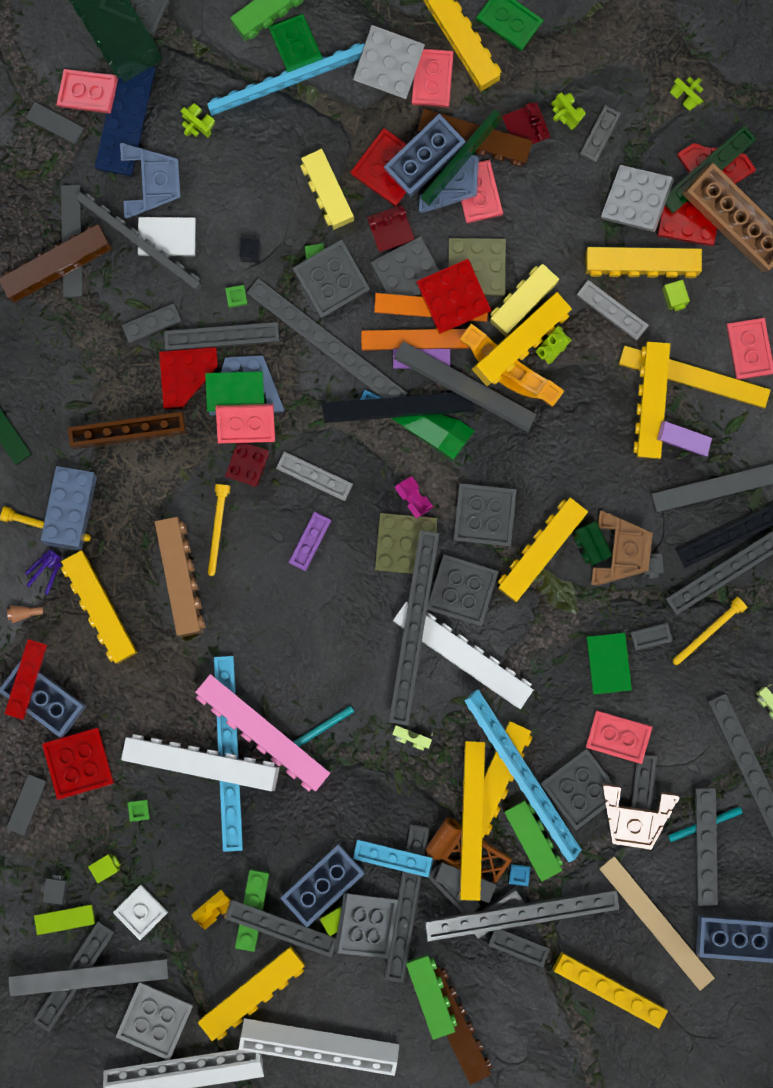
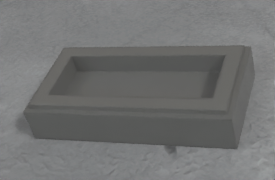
M668 623L630 632L635 651L673 641Z

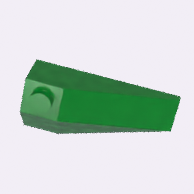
M441 414L391 418L452 462L475 432L460 420Z

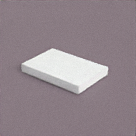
M139 217V237L144 241L147 238L156 245L154 248L157 251L163 250L169 256H195L196 218ZM138 247L139 256H149Z

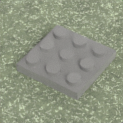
M371 25L353 80L406 99L425 44Z
M620 165L601 218L655 232L674 182L673 177Z
M139 982L116 1038L166 1060H170L193 1008V1004L148 984Z

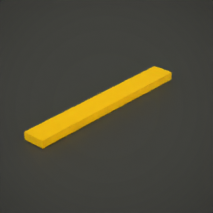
M624 346L619 365L640 371V366L644 365V358H641V350ZM669 359L668 380L760 408H766L770 389Z
M465 741L460 900L480 901L485 742Z

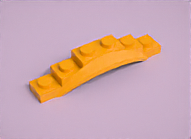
M472 324L460 338L461 342L471 348L478 362L497 346L485 333ZM518 360L514 362L516 366L507 373L505 370L501 374L503 378L499 383L523 396L542 399L551 407L555 405L564 393L563 389L550 380L538 375Z

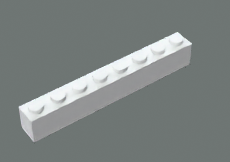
M405 602L393 620L394 623L403 629L405 627L408 602ZM427 612L422 642L512 705L521 709L533 692V689L530 688L532 684L523 678L520 681L514 677L516 673L506 667L504 670L498 666L500 664L498 660L492 656L489 659L485 657L482 649L476 645L472 648L467 644L468 640L460 634L455 636L451 633L452 629L444 623L439 625L435 622L437 618Z
M133 734L132 737H126L121 759L123 761L275 791L280 767H275L274 762L263 761V764L256 763V759L244 757V760L237 759L235 754L226 753L225 756L218 755L219 751L207 749V752L199 751L200 747L188 745L187 749L181 747V743L170 742L169 745L163 744V740L151 738V741L144 740V736Z
M244 1019L239 1050L394 1076L398 1061L399 1044Z
M237 1049L109 1069L103 1072V1087L195 1088L264 1077L263 1059L261 1053Z

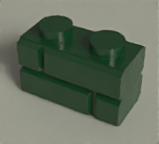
M596 521L574 532L575 536H573L577 547L581 546L584 552L581 556L585 564L589 563L590 566H593L613 556Z

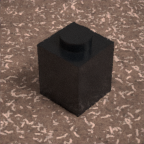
M241 238L239 254L241 262L260 263V239Z

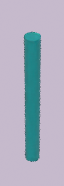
M350 705L293 741V743L298 747L302 746L354 713V710Z
M740 806L717 815L716 824L743 814ZM696 824L669 834L670 842L696 833Z

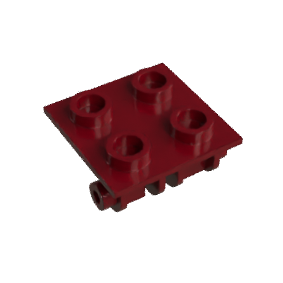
M537 102L528 103L525 105L526 107L502 116L509 134L532 140V145L551 137Z
M402 205L367 217L379 252L415 240L406 217V211Z
M237 443L225 477L256 488L259 485L261 474L264 473L262 470L265 469L264 465L267 458H269V450L245 443Z

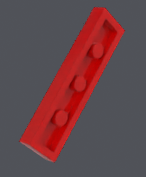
M27 640L4 713L5 715L22 720L25 719L48 645Z

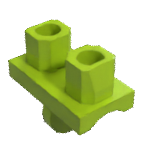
M689 77L686 81L691 86L688 87L680 78H677L674 81L676 84L672 87L670 93L678 99L686 92L689 97L683 105L689 111L697 105H701L704 101L693 90L696 89L699 93L704 90L699 85L702 79L699 77L697 80H693Z
M561 92L551 103L554 107L552 110L556 114L553 120L555 122L561 120L563 124H567L573 130L586 113L580 107L577 109L573 108L572 104L575 100L571 93L563 95Z
M195 103L188 107V109L184 107L180 112L183 114L182 117L190 123L188 124L186 121L182 123V126L186 128L184 135L188 137L193 134L197 137L199 135L197 130H199L209 138L215 120L207 114L200 121L197 117L202 110Z
M560 326L556 327L536 350V353L541 359L551 364L572 340L565 335Z

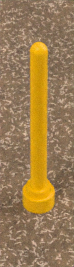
M215 484L214 492H216L218 498L208 566L209 576H214L216 572L225 497L230 494L231 487L228 485Z
M7 506L3 507L0 515V521L8 523L14 520L43 529L45 522L17 514L12 508ZM85 533L84 541L88 542L91 536Z
M739 597L731 601V608L673 659V664L679 665L734 614L744 612L748 608Z

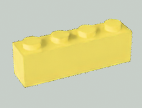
M320 149L302 157L300 168L304 176L308 175L310 179L308 185L312 193L316 192L318 196L316 202L319 208H323L326 213L324 219L327 225H331L333 230L353 222L354 216L323 150Z
M544 264L539 268L535 266L529 273L530 277L528 280L525 281L523 279L516 287L518 290L513 295L510 293L503 300L505 304L501 308L496 307L490 314L492 316L490 323L505 337L558 284L559 278Z

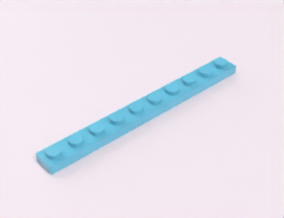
M358 43L346 51H336L333 53V56L322 57L320 61L288 73L284 71L275 78L268 77L262 83L257 85L255 83L250 84L241 91H231L228 93V96L213 98L207 103L211 116L360 59L364 44Z
M234 656L214 657L215 678L236 695ZM221 715L220 718L217 716L218 755L225 756L226 753L237 755V759H239L237 728L234 730L227 725V719ZM220 781L223 852L243 851L240 785Z
M473 691L465 699L468 709L473 713L479 726L482 727L488 740L493 744L499 757L503 760L521 791L529 800L530 805L540 817L541 822L549 831L552 839L560 848L561 853L568 862L575 860L581 852L578 843L480 691Z

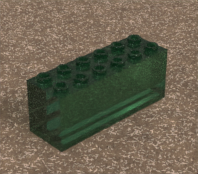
M69 0L117 79L121 77L125 83L163 60L157 45L128 0Z

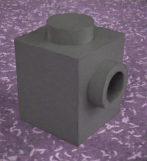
M650 554L649 570L641 573V575H647L648 579L659 578V574L664 573L662 554Z
M52 874V877L46 878V881L42 882L41 893H44L43 902L64 904L66 901L68 879H63V875Z

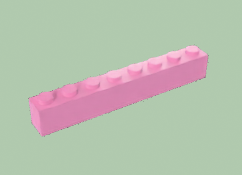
M211 674L196 690V699L203 705L208 703L213 707L211 711L219 718L221 715L227 719V725L234 730L236 728L243 732L241 736L248 742L253 740L258 744L256 748L264 755L266 752L270 754L272 762L278 767L283 765L287 768L286 773L293 779L298 777L302 781L300 785L309 792L311 789L317 791L329 776L330 772Z

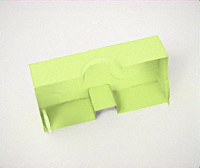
M763 687L756 692L758 696L757 701L762 707H768L770 710L769 716L773 720V694L767 687Z
M395 726L392 734L396 736L395 740L406 743L408 740L414 743L413 747L423 751L425 747L429 749L432 739L399 726Z

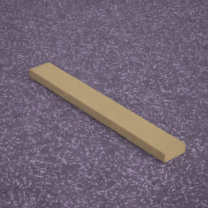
M613 856L599 868L600 871L701 991L715 979L714 976L618 860Z

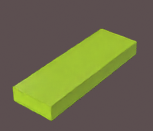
M92 904L34 915L37 935L96 924Z

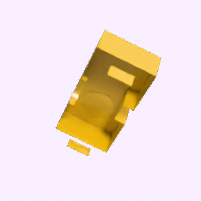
M220 890L191 916L195 922L206 930L217 920L216 917L220 913L222 915L226 913L231 898Z

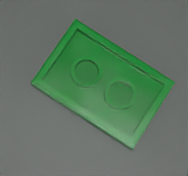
M489 0L476 17L478 22L521 52L543 23L542 18L516 0Z
M303 14L268 27L287 73L322 60V55Z
M263 371L205 373L207 412L216 411V405L264 404Z
M625 633L586 637L593 694L632 690Z

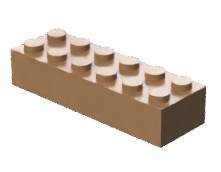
M714 163L707 165L683 191L682 195L762 272L769 271L773 267V221Z
M178 517L155 521L176 634L179 637L204 633L203 628H206L204 616H200L199 609H202L200 598L196 597L195 592L198 590L197 580L192 576V572L195 571L193 560L189 559L188 553H191L189 541L187 542L184 534H187L186 524Z

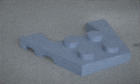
M120 143L121 161L141 160L143 200L124 201V218L133 217L181 198L178 159Z
M472 155L429 207L422 201V195L420 194L419 212L425 213L476 197L479 158ZM449 162L441 168V172L449 164Z
M263 356L225 358L221 373L263 371L266 404L274 405V413L284 412ZM216 411L209 412L210 416H216Z

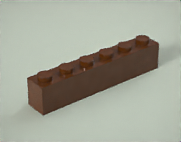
M424 109L417 130L418 134L440 113ZM440 114L466 142L481 126ZM493 130L474 153L480 156L488 154L493 156L492 159L501 162L505 159L511 161L510 164L517 167L526 166L533 141Z
M98 224L92 225L85 232L71 236L65 243L55 245L52 250L46 253H40L34 260L24 262L19 268L4 273L3 277L0 278V283L8 299L15 303L113 248L103 229Z
M182 412L68 427L69 444L73 450L187 434L185 417Z
M436 965L435 975L436 977H441L444 988H441L443 996L447 995L450 1007H447L449 1014H454L457 1026H454L455 1032L446 1035L469 1084L472 1085L490 1076V1069L493 1067L488 1057L484 1058L481 1053L484 1048L479 1039L475 1040L472 1034L475 1030L471 1022H466L463 1016L466 1014L462 1003L457 1004L455 997L458 995L453 985L449 987L446 981L449 977L445 968L440 969L439 965Z

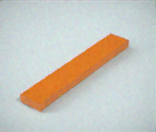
M375 293L374 313L431 318L423 297ZM488 313L470 321L487 322Z
M437 329L361 331L362 351L399 349L403 341L416 349L471 348L460 341V338L467 329H450L441 334H438Z

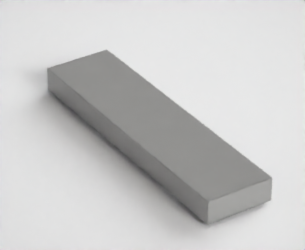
M589 280L576 295L636 341L649 326Z
M285 451L276 467L277 470L343 501L346 500L353 486V483Z

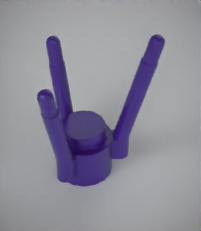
M49 549L47 553H44L25 572V575H29L43 563L26 586L30 587L46 566L50 569L55 567L45 594L48 595L58 569L62 565L59 562L62 558Z

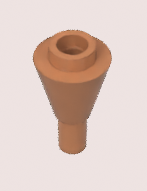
M10 605L11 609H7L8 620H12V624L33 615L43 614L42 607L30 608Z

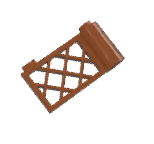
M447 817L427 845L426 852L428 857H432L433 860L442 859L451 866L461 869V859L453 860L449 857L451 852L457 851L460 852L461 856L460 839L462 838V826L459 822ZM482 840V847L487 849L488 855H483L481 860L489 859L491 867L481 869V878H483L482 873L493 871L494 878L491 882L496 884L512 861V858ZM500 857L505 862L503 865L494 866L492 858Z

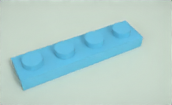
M357 840L353 857L355 860L424 877L430 876L433 862L432 857L362 840Z

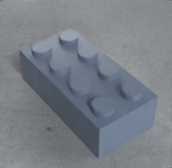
M438 114L384 166V170L411 198L459 152L466 141Z
M56 466L41 536V542L44 545L77 551L82 550L97 480L94 472Z
M20 662L0 687V693L8 699ZM39 671L27 713L57 736L64 737L87 706Z
M338 843L283 894L281 900L308 927L365 874V871Z
M698 915L696 955L703 958L773 963V921Z

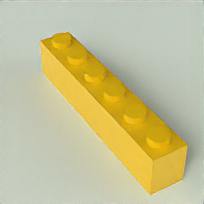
M423 0L479 91L481 92L500 81L501 70L498 64L492 62L489 50L486 47L483 48L480 43L482 41L477 32L474 33L471 29L472 24L467 16L464 17L461 13L462 8L458 1Z
M587 247L586 274H590L592 277H600L602 274H609L610 277H620L621 274H628V277L647 275L649 278H656L659 275H666L667 278H676L677 275H685V278H696L702 272V249Z
M556 292L475 365L472 370L486 386L491 383L495 385L503 378L501 374L505 370L508 373L516 366L514 362L518 358L523 360L529 354L528 349L530 347L536 348L543 341L541 339L542 336L545 334L549 336L556 329L554 325L558 322L562 324L569 317L567 313L572 308Z
M647 342L646 346H642L641 358H644V365L640 366V377H643V382L639 384L638 388L641 404H637V415H640L639 423L636 422L635 434H638V442L634 441L633 453H637V458L661 459L662 441L657 440L665 415L670 343Z
M569 498L568 501L564 499L557 507L560 511L556 516L552 514L545 522L548 525L545 530L540 529L533 537L536 540L533 545L528 544L521 552L524 554L520 561L516 559L509 567L512 569L508 576L504 574L498 581L500 584L498 589L515 603L588 513L586 509L572 498Z
M81 550L61 561L63 564L61 570L65 577L69 576L71 579L70 587L74 594L78 593L80 596L79 604L83 611L87 610L89 613L88 621L92 628H97L99 632L97 638L102 645H106L108 649L106 655L109 660L118 664L137 654L138 652L85 552Z
M509 721L505 732L523 758L525 755L522 753L524 746H529L533 736L530 735V730ZM495 751L484 776L482 838H484L485 834L489 835L493 826L490 822L493 817H497L501 808L498 804L501 799H505L509 791L506 786L509 781L513 782L514 777L510 774L509 769L499 757L497 751Z
M290 946L198 1021V1024L211 1041L216 1038L219 1041L228 1033L226 1030L229 1027L233 1026L235 1028L243 1021L242 1017L248 1013L250 1016L254 1013L261 1001L266 1003L274 996L272 992L277 988L282 990L289 984L288 979L292 976L297 978L304 972L303 967L305 966L304 961L293 947Z
M562 951L552 968L559 975L657 1028H660L668 1012L665 1007Z

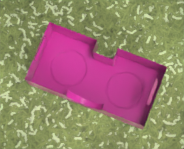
M412 476L394 487L401 498L408 501V508L416 519L433 508L428 498L420 495L419 486Z

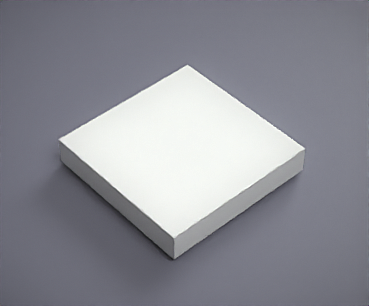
M141 884L113 913L141 940L168 911Z

